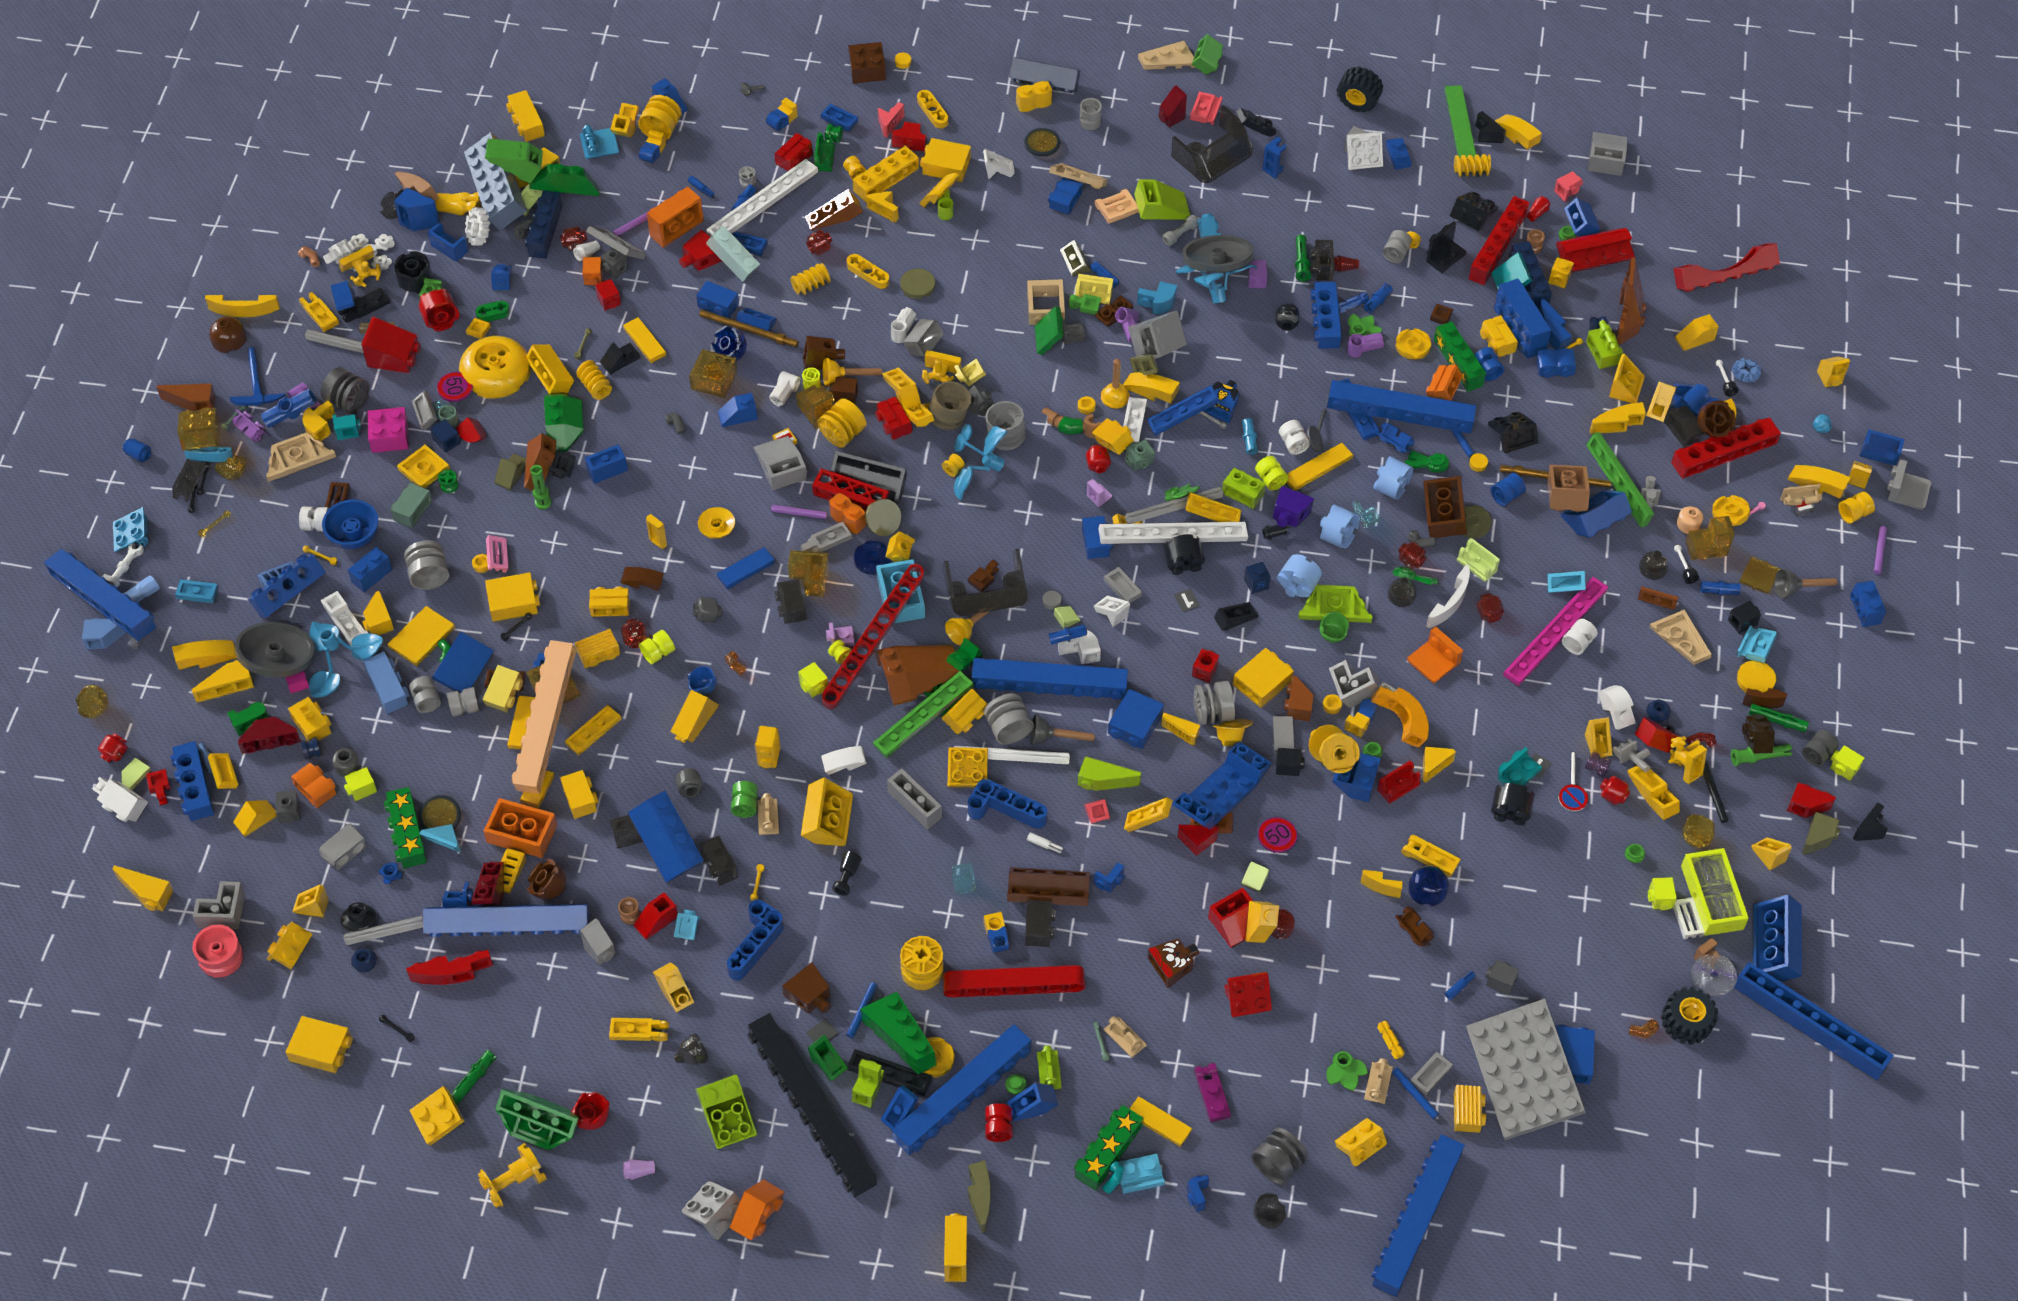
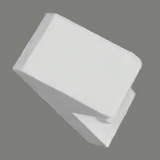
M987 149L983 151L988 179L996 172L1008 177L1015 173L1012 160Z
M1106 596L1094 605L1097 613L1107 615L1112 627H1115L1127 617L1130 607L1129 601L1111 596Z

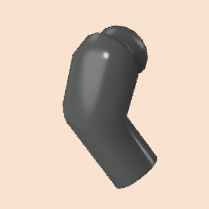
M527 219L516 225L514 237L518 240L523 239L532 221Z
M675 413L665 415L666 424L673 423L677 434L686 432L683 420L679 415Z

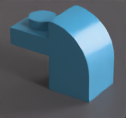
M1160 281L1157 292L1139 288L1137 305L1153 308L1152 314L1166 313L1174 305L1177 296V285Z

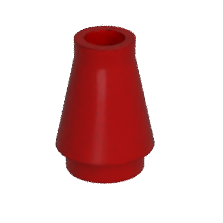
M1543 196L1536 198L1526 217L1534 222L1549 210L1551 205L1549 200Z

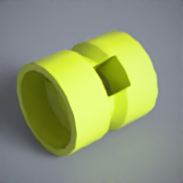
M1274 456L1263 458L1255 467V471L1263 479V482L1266 483V487L1270 491L1281 488L1289 479L1287 473Z
M664 630L655 633L653 639L647 638L639 643L642 655L651 665L661 660L662 655L667 656L675 651L673 641Z

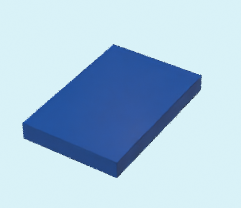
M460 631L432 678L449 689L462 693L463 689L472 688L494 650Z

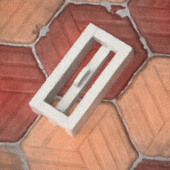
M1693 897L1676 900L1673 909L1683 939H1688V937L1695 938L1697 935L1703 937L1705 932ZM1686 904L1689 905L1697 930H1694ZM1679 905H1681V908H1682V911H1683V914H1684V917H1685V920H1686V923H1687V926H1688L1689 931L1687 930V927H1686V924H1685V921H1684V918H1683V915H1682V912H1681V909H1680V906H1679Z

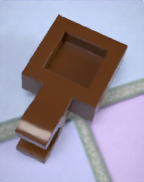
M993 559L988 563L985 570L979 567L968 578V583L982 593L994 582L993 575L999 571L997 567L999 563Z

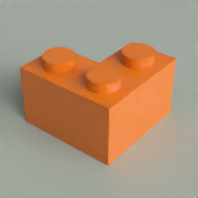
M764 1179L744 1191L729 1228L749 1240L761 1236L767 1227L765 1224L767 1218L775 1211L778 1212L784 1203L782 1198L785 1192Z

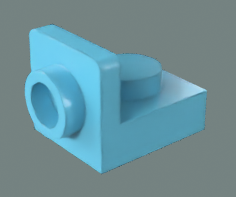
M684 910V914L678 913L674 937L695 940L698 920L700 921L701 919L700 916H696V911Z

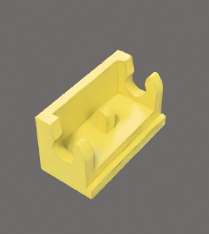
M1078 274L1075 295L1082 298L1084 294L1101 297L1100 304L1110 305L1113 279Z

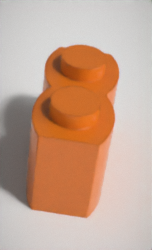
M838 493L829 500L831 517L838 523L844 522L851 533L858 534L866 527L864 510L860 506L851 503L847 496Z
M309 763L293 774L291 779L294 786L313 806L318 808L336 795V785L331 778L326 779L323 776L324 773L318 765L314 766Z

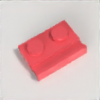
M1199 92L1190 114V120L1205 124L1209 122L1211 125H1214L1223 97L1220 96L1218 98L1212 94Z

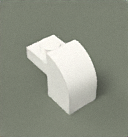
M1088 630L1086 636L1071 639L1070 642L1058 643L1059 655L1078 652L1081 664L1100 661L1101 650L1098 639Z
M1613 685L1598 691L1603 710L1610 711L1615 729L1619 730L1636 723L1631 706L1634 704L1630 695L1622 686Z

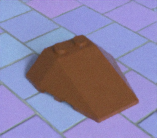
M1633 257L1628 266L1629 271H1626L1627 277H1624L1620 292L1619 304H1623V310L1617 329L1616 339L1618 345L1637 335L1640 327H1644L1645 316H1642V313L1645 314L1646 303H1643V289L1636 258Z
M891 646L875 650L874 655L878 666H882L887 679L888 691L893 705L911 702L918 698L917 695L925 691L927 693L932 691L934 686L940 683L945 684L959 671L946 662L948 655L955 652L953 646Z

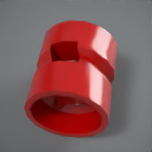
M991 1104L985 1108V1121L987 1122L985 1125V1138L992 1142L1010 1140L1012 1138V1124H1010L1012 1122V1107L1007 1104Z

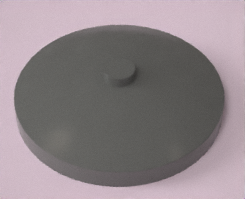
M1229 235L1201 237L1189 242L1183 248L1184 263L1193 269L1204 272L1236 270L1249 264L1254 256L1253 246L1250 242Z
M264 622L252 625L238 635L235 642V655L239 663L253 673L266 677H288L298 674L309 667L314 657V643L307 633L293 625L280 622Z

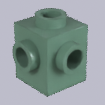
M1145 439L1138 443H1132L1127 447L1125 461L1128 466H1131L1133 471L1145 469L1153 463L1155 452Z

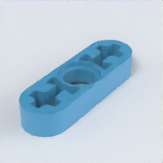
M192 446L184 450L186 460L225 462L233 459L232 448Z

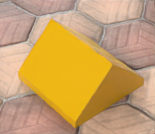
M1625 353L1621 355L1609 397L1629 403H1637L1645 376Z

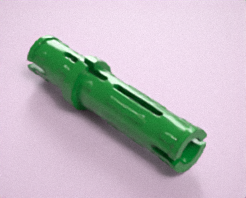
M1753 703L1748 714L1751 716L1761 714L1766 716L1769 722L1782 725L1785 729L1791 728L1806 733L1809 721L1793 717L1792 714L1786 715Z
M486 1050L481 1058L470 1066V1071L451 1093L457 1106L473 1088L475 1083L486 1075V1070L497 1059L491 1051Z

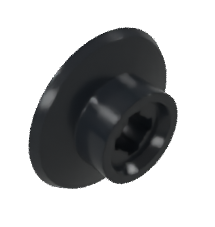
M356 902L349 905L343 912L340 923L347 930H364L375 923L377 913L372 907Z

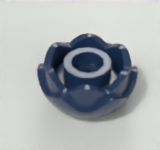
M1657 699L1648 704L1646 713L1651 720L1663 722L1670 717L1671 709L1667 702Z
M368 948L358 949L352 955L351 964L358 972H368L375 967L377 955Z

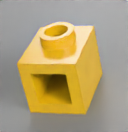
M1557 257L1551 269L1548 283L1565 289L1571 277L1574 263Z

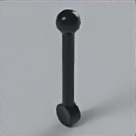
M208 462L205 463L200 487L197 489L198 495L204 493L203 486L210 464Z
M196 481L190 483L192 490L190 506L188 507L189 513L195 512V489L198 488Z
M526 613L525 617L507 633H502L500 636L501 640H508V636L525 621L532 619V614Z
M385 1015L379 1017L381 1023H386L401 1033L408 1042L414 1040L412 1033L405 1032L389 1021Z

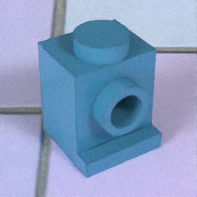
M1212 213L1204 214L1202 218L1197 220L1200 238L1221 235V233H1217L1219 229L1218 221L1215 220Z

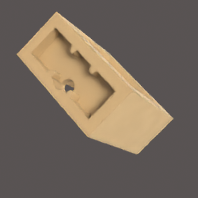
M1063 279L1027 280L1029 325H1036L1052 310H1033V297L1059 296V308H1061V316L1065 320Z

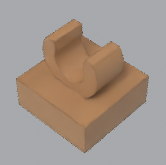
M1713 938L1709 939L1697 949L1693 959L1699 964L1706 960L1710 966L1714 965L1718 961L1717 958L1720 957L1719 953L1715 951L1718 943Z

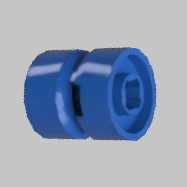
M1492 347L1483 348L1475 353V357L1486 372L1485 381H1493L1502 376L1505 369Z
M1511 473L1503 478V480L1492 485L1490 491L1493 499L1499 505L1505 506L1513 498L1516 499L1524 494L1526 486L1518 474Z

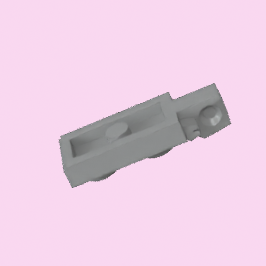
M840 522L811 535L807 543L801 545V553L806 557L813 553L824 552L851 540L852 534L844 522Z

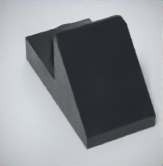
M1483 111L1478 113L1475 124L1480 130L1478 142L1502 144L1505 139L1506 130Z
M613 342L600 360V364L609 374H612L640 359V354L631 343L618 348Z
M1877 802L1857 828L1853 837L1855 841L1876 840L1885 837L1888 828L1880 824L1884 817L1881 814L1884 809L1883 805Z

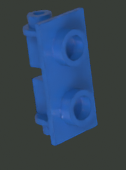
M1384 422L1381 426L1383 431L1376 432L1377 435L1381 436L1380 440L1387 444L1392 443L1395 445V449L1401 453L1411 452L1412 450L1409 449V446L1412 447L1415 444L1413 437L1401 431L1398 437L1397 433L1400 429L1391 423Z

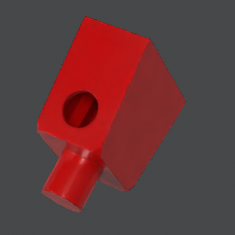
M700 230L683 245L684 257L679 259V263L683 268L692 265L696 270L701 271L722 260L706 244L710 236L703 230Z

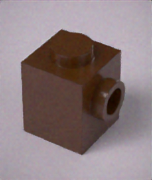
M836 377L835 384L832 383L830 389L834 402L846 399L855 404L858 394V379Z

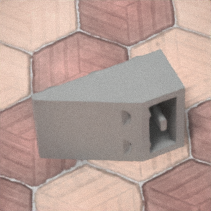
M1593 132L1587 171L1622 176L1627 151V137Z
M1177 310L1128 327L1136 356L1151 354L1154 359H1157L1187 345Z
M789 436L754 446L755 453L772 491L807 480L805 463Z

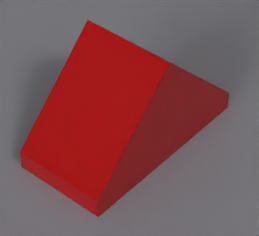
M1643 717L1635 732V735L1646 745L1670 753L1672 749L1671 739L1679 737L1646 717Z
M1179 824L1177 838L1197 856L1217 841L1219 827L1214 826L1212 829L1201 825Z

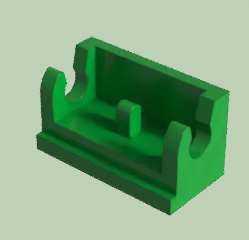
M817 133L814 164L818 167V171L832 172L835 153L833 136L830 134L829 140H824L823 134Z

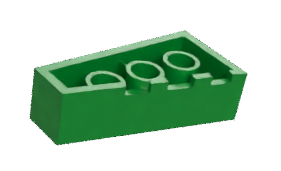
M894 992L860 1009L863 1024L867 1027L869 1026L878 1038H882L892 1051L895 1050L900 1055V1058L917 1074L937 1065L935 1051L898 992Z

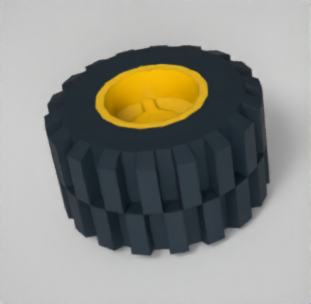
M1351 67V69L1344 73L1337 87V97L1340 98V102H1343L1345 107H1349L1351 110H1356V112L1371 111L1376 106L1383 92L1382 80L1372 70H1367L1365 67Z
M1683 987L1680 991H1674L1662 1010L1663 1028L1667 1027L1665 1032L1668 1035L1672 1034V1039L1675 1041L1677 1038L1681 1039L1680 1043L1683 1044L1685 1041H1688L1689 1045L1694 1044L1695 1040L1697 1044L1702 1042L1703 1039L1705 1040L1709 1036L1718 1020V1008H1715V1001L1710 1000L1711 996L1708 993L1706 995L1703 994V990L1699 989V991H1696L1695 987H1690L1689 990Z

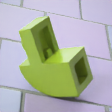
M861 1060L858 1079L852 1089V1102L872 1108L883 1080L884 1070H881V1065L874 1061Z

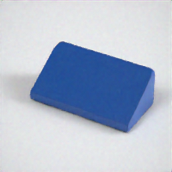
M745 307L738 312L736 321L771 331L777 318Z

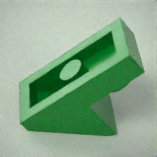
M964 638L960 648L948 655L946 662L962 672L973 665L974 658H982L983 655L976 645Z
M822 1035L808 1047L811 1062L819 1065L829 1081H833L848 1069L826 1035Z

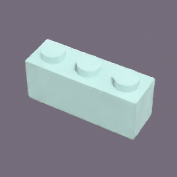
M724 225L706 243L742 282L760 265Z

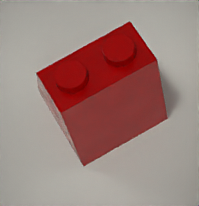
M372 317L361 346L367 367L409 374L411 367L415 364V356L420 352L421 344L418 342L416 334L379 318Z

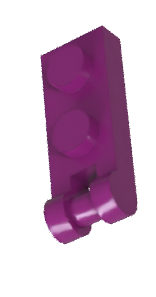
M1210 1063L1207 1067L1203 1068L1201 1066L1194 1067L1195 1077L1210 1123L1230 1118L1231 1113L1217 1073L1216 1064ZM1210 1075L1211 1079L1204 1080L1203 1076Z

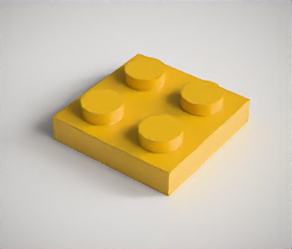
M423 445L397 465L398 470L404 476L422 488H426L438 479V475L442 471L450 470L449 464L426 445Z
M442 1086L410 1109L424 1140L430 1146L465 1122L448 1088Z

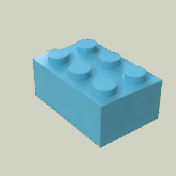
M913 559L876 566L877 581L883 603L907 568L914 564ZM917 572L910 573L913 578L918 577ZM920 586L894 623L925 618V604ZM907 587L900 588L902 593L910 591ZM892 602L889 606L896 609L899 607V604Z

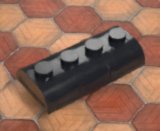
M835 451L831 472L888 490L889 495L887 499L895 502L897 505L899 504L906 483L907 469ZM845 482L837 484L838 488L841 489L849 487ZM857 488L854 489V492L860 495L865 493V489ZM876 493L871 495V497L878 500L881 499L882 495Z

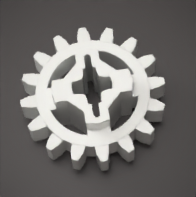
M472 208V210H469V215L466 216L465 233L467 234L466 238H469L468 243H471V245L482 246L483 243H486L485 238H488L490 222L488 221L489 215H486L487 211L484 208Z
M344 239L328 248L330 252L324 255L323 258L326 264L334 261L339 264L340 259L354 253V250L359 248L360 244L357 239L350 242Z

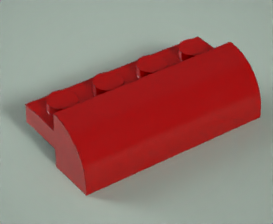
M1625 227L1556 243L1560 258L1574 263L1572 273L1629 261L1632 257L1635 258L1630 243L1632 237Z

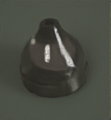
M1659 550L1650 551L1640 560L1639 569L1644 577L1658 580L1666 575L1668 561Z
M1405 577L1396 579L1388 588V598L1392 604L1398 607L1410 606L1416 599V587L1411 580Z
M696 1033L685 1038L674 1055L676 1063H686L689 1065H700L709 1060L705 1047Z

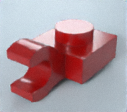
M166 769L146 774L150 793H156L160 805L168 804L165 790L171 788Z

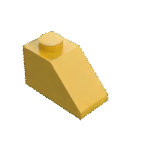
M1708 314L1690 322L1675 336V340L1682 350L1685 351L1714 341L1719 326L1712 316Z
M377 591L363 612L365 620L362 623L365 631H370V634L382 635L393 631L394 628L382 596Z
M1249 901L1246 942H1266L1277 927L1279 905L1269 902Z

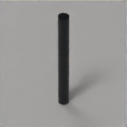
M1705 759L1703 775L1720 822L1726 823L1728 822V817Z

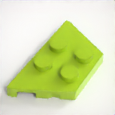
M1317 585L1298 615V619L1322 620L1330 612H1339L1349 622L1372 623V615L1367 612L1365 603L1358 596L1359 593L1354 586Z

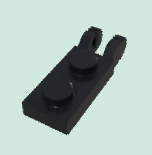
M1242 108L1236 111L1242 125L1269 137L1276 134V129L1272 127L1273 123L1268 118L1263 119L1261 116L1254 115L1250 110L1246 111Z
M379 288L356 299L355 306L337 312L339 315H343L342 319L347 323L366 316L388 305L390 302L383 290Z

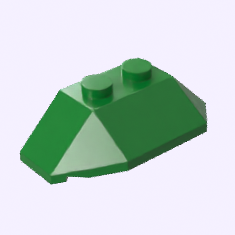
M545 164L541 167L534 180L529 183L530 189L599 196L598 186L584 168L575 165Z
M566 393L545 394L546 435L556 440L555 453L557 451L567 452L584 431L582 400Z
M507 1089L501 1090L495 1108L510 1136L546 1150H551L572 1139L579 1120L568 1108L532 1094Z

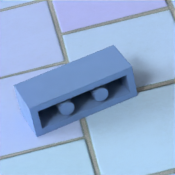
M385 652L363 660L366 672L386 714L408 706L407 697H409V693L405 686L401 687L402 679L399 672H394L393 670L395 665L392 658H387Z

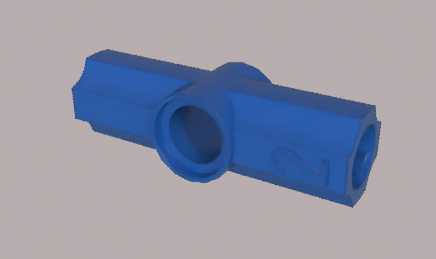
M307 389L292 398L284 397L279 400L276 406L261 414L262 420L270 428L287 418L296 419L301 411L316 404V396L311 389Z

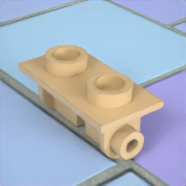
M1820 484L1784 488L1780 501H1783L1784 505L1788 506L1802 505V499H1804L1805 504L1818 503L1822 500L1821 493L1818 494Z
M765 793L761 800H757L759 835L779 834L777 799H773L769 793Z
M1113 1016L1109 1019L1108 1022L1110 1024L1104 1028V1031L1131 1058L1147 1046L1120 1017L1116 1018Z
M1381 1058L1377 1063L1372 1062L1364 1100L1385 1104L1393 1068L1389 1066L1386 1059Z

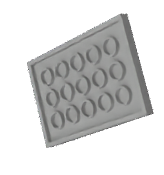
M1545 999L1466 1026L1505 1141L1586 1113Z

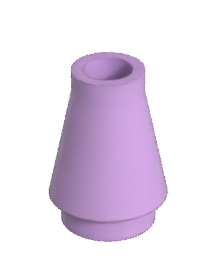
M628 1159L627 1162H623L624 1178L631 1181L654 1174V1161Z

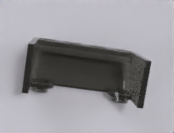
M1224 105L1221 107L1219 126L1227 134L1207 147L1200 142H1192L1186 146L1176 136L1172 137L1171 157L1202 183L1214 181L1250 158L1253 153V146L1244 125Z
M1015 549L1012 552L1016 571H1011L1004 575L1002 580L1003 589L967 595L966 587L962 582L952 581L949 562H943L942 567L947 594L952 610L957 616H968L1023 606L1027 602L1028 594L1019 549Z

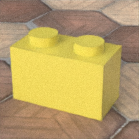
M497 665L483 697L485 705L507 713L509 708L513 707L515 703L514 696L523 684L520 673Z

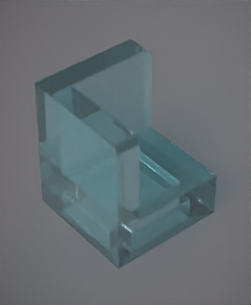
M971 862L952 866V882L956 895L976 891V881Z

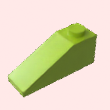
M1085 756L1078 774V786L1086 790L1091 789L1095 791L1140 786L1142 772Z

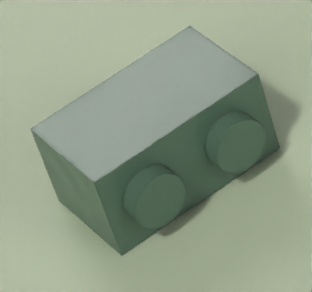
M410 483L407 488L403 489L399 499L391 506L390 510L393 520L413 528L432 502L430 491Z

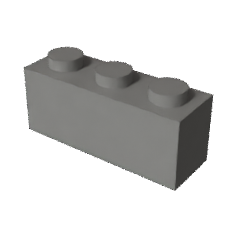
M900 769L887 780L888 793L927 830L942 819V806L903 769Z

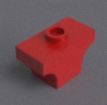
M904 121L901 129L893 130L892 147L902 148L906 146L910 150L925 152L927 140L926 135L921 133V124Z

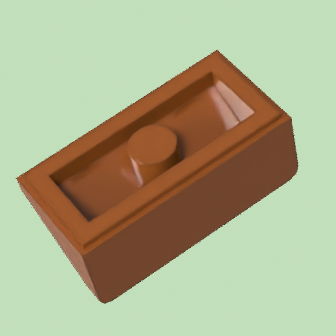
M1641 586L1638 600L1674 610L1678 597Z

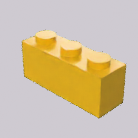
M527 90L508 95L506 107L508 113H512L511 117L514 125H518L517 131L519 136H523L525 142L544 137L543 124Z
M532 344L527 354V360L548 393L568 394L574 380L551 345Z

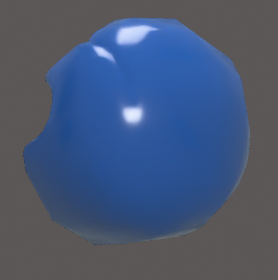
M708 666L698 667L688 675L689 683L687 685L689 690H693L703 696L711 693L717 685L715 673Z

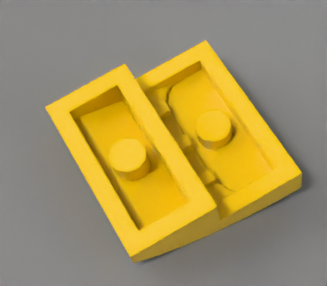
M951 173L943 177L919 204L923 208L930 202L935 204L955 183L959 174Z

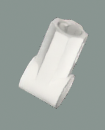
M906 307L902 309L897 319L891 323V339L895 343H903L916 318V313L911 308Z
M782 371L778 377L776 387L769 396L770 401L778 407L784 405L790 394L797 391L800 385V377Z

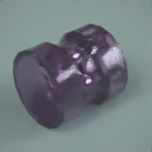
M1593 751L1585 765V769L1589 771L1595 769L1597 775L1603 778L1612 760L1607 757L1600 759V754Z

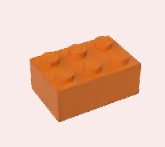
M687 186L648 211L647 219L650 237L664 248L704 222L701 198Z
M499 798L485 826L484 835L486 842L489 844L543 858L557 828L555 813Z

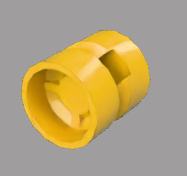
M1862 491L1852 496V498L1841 501L1838 505V510L1842 519L1851 524L1861 519V517L1874 513L1875 505L1871 496Z

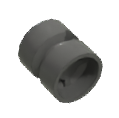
M1819 730L1812 737L1811 741L1804 746L1802 755L1808 763L1820 767L1836 751L1839 746L1838 740L1830 732Z

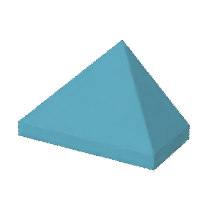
M1586 571L1547 574L1548 593L1586 590Z
M452 824L425 829L420 832V835L425 840L457 852L461 851V846Z

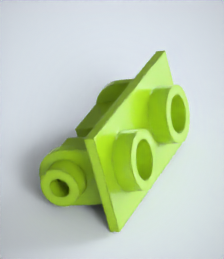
M1049 1045L1044 1046L1041 1052H1037L1040 1083L1053 1086L1054 1090L1062 1089L1058 1051L1051 1049Z

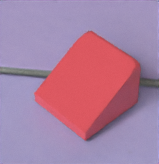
M1105 799L1084 804L1090 823L1110 818Z

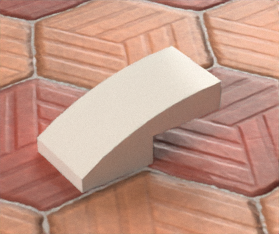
M862 746L848 747L821 756L825 772L828 775L845 768L850 771L867 764Z

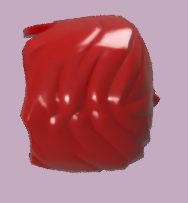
M597 1092L581 1094L571 1110L579 1118L577 1127L584 1130H595L605 1124L610 1105L605 1096Z

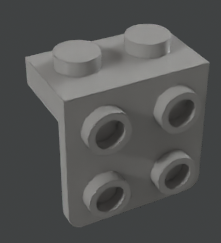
M1900 459L1898 465H1894L1891 472L1893 480L1890 479L1887 490L1890 491L1888 501L1923 510L1927 503L1931 481L1904 473L1907 461Z
M709 1181L687 1202L686 1206L682 1209V1213L684 1216L703 1224L711 1237L719 1240L730 1227L740 1200L733 1191Z

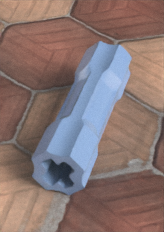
M149 575L125 593L135 603L145 597H149L158 591L160 587L155 579Z

